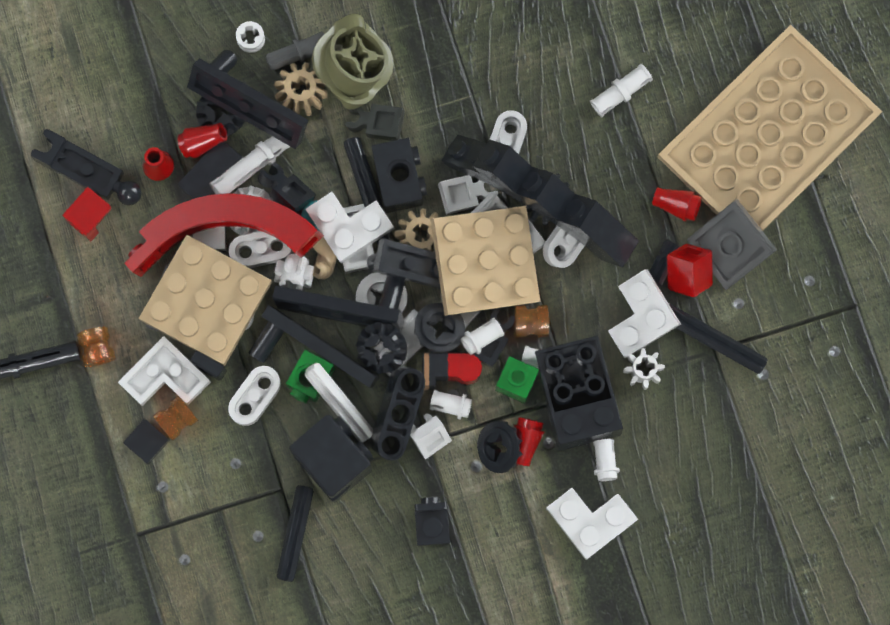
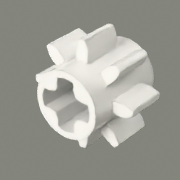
M297 254L287 255L285 262L277 260L274 282L279 283L280 287L301 291L303 286L311 288L314 266L309 265V261L304 256L300 258Z
M642 348L639 357L636 358L632 354L628 356V360L633 365L632 367L624 368L623 372L626 374L631 373V386L639 382L642 383L643 389L647 390L650 380L657 384L661 381L656 372L664 370L665 365L657 364L656 358L659 353L656 352L652 356L646 355L645 349ZM641 362H645L646 367L652 368L647 376H643L642 371L636 370Z

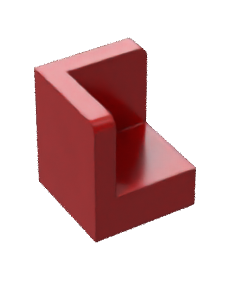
M87 187L62 216L72 227L91 242L99 234L96 226L111 211V206Z
M685 243L667 255L668 289L690 297H696L710 288L713 284L712 251Z

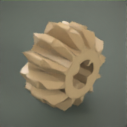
M305 62L302 65V70H298L297 65L292 63L290 65L292 73L281 70L280 76L283 80H278L274 83L275 88L280 90L275 94L276 101H283L282 105L288 109L293 107V111L297 114H300L301 109H305V114L310 116L312 115L311 106L320 110L322 103L319 99L328 97V92L322 89L326 85L319 80L314 69L309 72L308 63ZM301 85H305L306 90H303L302 94L298 95L296 90L300 89Z
M422 208L420 210V217L416 218L415 213L409 211L408 218L410 222L404 219L398 221V225L403 230L395 231V238L402 240L399 243L434 252L430 219L438 218V213L434 212L429 218H426V209ZM421 230L427 231L428 240L424 241V238H422V242L416 241V232L419 231L421 234Z

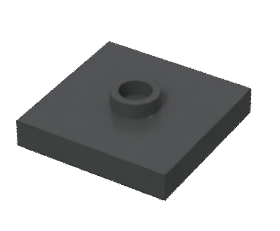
M738 199L734 200L687 239L691 245L712 251L713 274L725 290L732 287L777 251Z

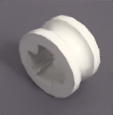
M249 21L242 23L237 28L236 40L244 52L255 53L263 47L265 35L258 23ZM247 31H253L254 35L256 33L259 34L254 39L255 43L248 44V40L242 41L246 37Z

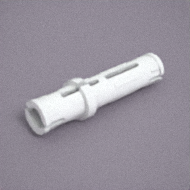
M273 136L264 142H258L251 153L210 182L211 189L215 194L231 193L261 168L276 162V157L290 146Z

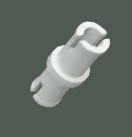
M640 64L622 79L616 78L612 81V86L596 98L590 100V103L598 115L603 117L604 114L622 101L628 102L631 99L630 95L648 82H651L653 78L645 66Z

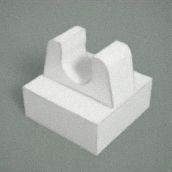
M430 414L423 416L426 423L418 429L413 424L410 434L425 459L452 441L438 417H432Z

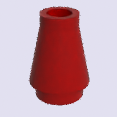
M222 123L185 128L183 133L178 134V146L186 158H198L221 142L227 141V132Z
M152 147L144 154L142 168L148 178L154 181H161L172 174L174 161L166 151ZM160 158L158 162L151 163L154 159Z
M657 187L652 205L665 210L685 222L688 219L695 221L702 197L695 195V191Z
M518 417L517 424H513V428H517V437L523 440L519 444V451L523 455L517 459V464L530 467L531 460L545 431H542L544 423Z

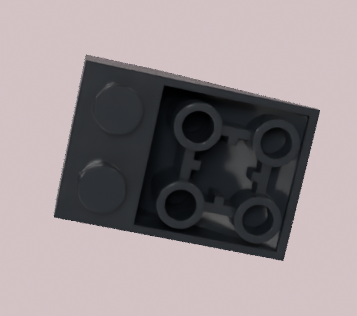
M598 335L535 351L558 451L590 444L596 440L621 436L623 425Z

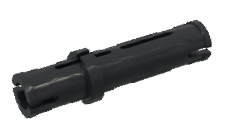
M74 340L69 343L20 355L10 353L8 358L0 359V379L12 376L14 379L21 378V374L73 361H81L78 344Z

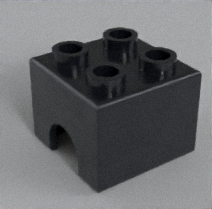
M328 414L291 444L289 449L294 458L332 502H337L372 472L370 462L374 459L371 452L361 441L355 445L349 438L353 435L351 429L340 416L333 419Z

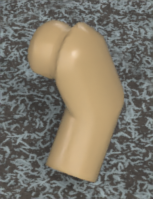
M322 237L313 246L317 252L313 276L317 279L329 278L334 272L337 260L336 255L324 237Z

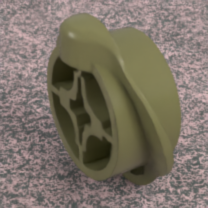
M357 13L349 14L336 21L330 30L317 41L312 53V64L317 77L341 101L342 105L349 110L357 109L371 101L375 94L387 84L393 72V56L389 47L365 22L363 16ZM335 45H342L340 51H335L334 48ZM371 72V78L364 79V74Z

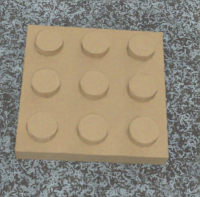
M526 206L430 219L445 316L540 302Z
M186 235L142 311L139 320L225 366L272 284V280Z

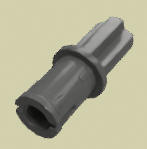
M321 31L299 41L294 39L291 45L268 53L266 61L269 68L276 70L297 61L300 64L304 63L305 59L312 56L317 41L324 33Z

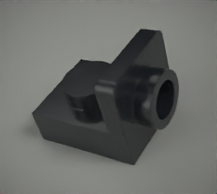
M440 497L421 498V504L414 505L417 546L450 544L447 502H440Z

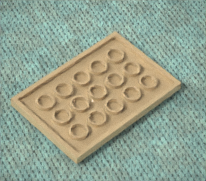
M790 25L658 154L657 158L689 189L695 191L696 195L701 196L702 201L716 215L734 200L738 199L761 230L764 231L882 111Z

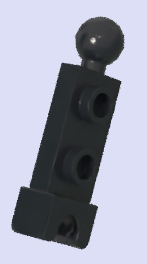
M49 129L44 130L43 134L48 142L52 144V148L48 152H41L37 149L31 151V157L37 163L61 174L84 188L89 187L106 200H109L113 192L117 193V198L122 204L128 206L136 204L141 198L142 190L136 182L120 181L124 175L123 170L71 143Z

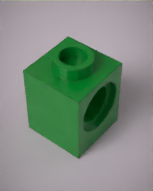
M304 350L286 382L287 387L291 389L289 395L307 404L308 400L316 403L320 397V394L313 386L305 387L301 385L300 378L306 373L305 370L314 363H319L330 377L335 370L333 364L307 350Z
M509 356L495 391L525 404L539 369Z

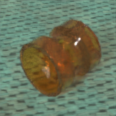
M525 305L515 306L516 338H526L529 334H536L538 337H549L548 305H538L532 309H528Z
M95 327L84 330L76 335L78 344L84 350L82 360L85 367L103 365L116 359L114 349L109 347L108 340L110 334L108 327Z
M179 396L170 401V406L167 409L159 410L153 415L154 419L172 441L181 435L183 428L186 426L191 427L198 421Z

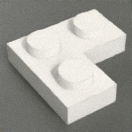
M330 192L306 208V211L319 231L324 235V239L341 264L395 229L377 200L350 218L333 192Z
M644 269L618 286L634 312V315L608 330L624 358H628L630 354L633 355L681 325L648 269Z
M163 336L118 383L143 406L165 383L189 405L211 381Z
M571 488L546 507L547 511L585 560L638 520L619 494L592 513L575 490Z

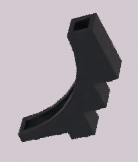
M458 134L449 145L447 152L441 160L449 168L483 181L541 214L582 243L602 261L623 268L639 242L632 233L596 200L575 194L555 174L532 167L509 145L490 139L488 143H484Z

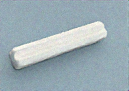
M319 363L309 366L305 370L307 380L335 414L340 416L348 425L351 433L358 441L364 442L373 435V428Z

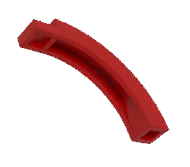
M214 194L180 203L151 220L138 231L147 241L144 244L136 245L128 254L129 259L124 264L134 274L142 277L165 253L184 240L186 235L192 236L195 233L218 227H245L267 233L285 243L300 258L324 235L305 218L277 202L246 194Z

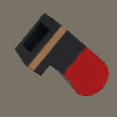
M422 354V374L425 378L424 390H435L436 381H457L461 385L470 386L475 384L481 376V361L473 354Z

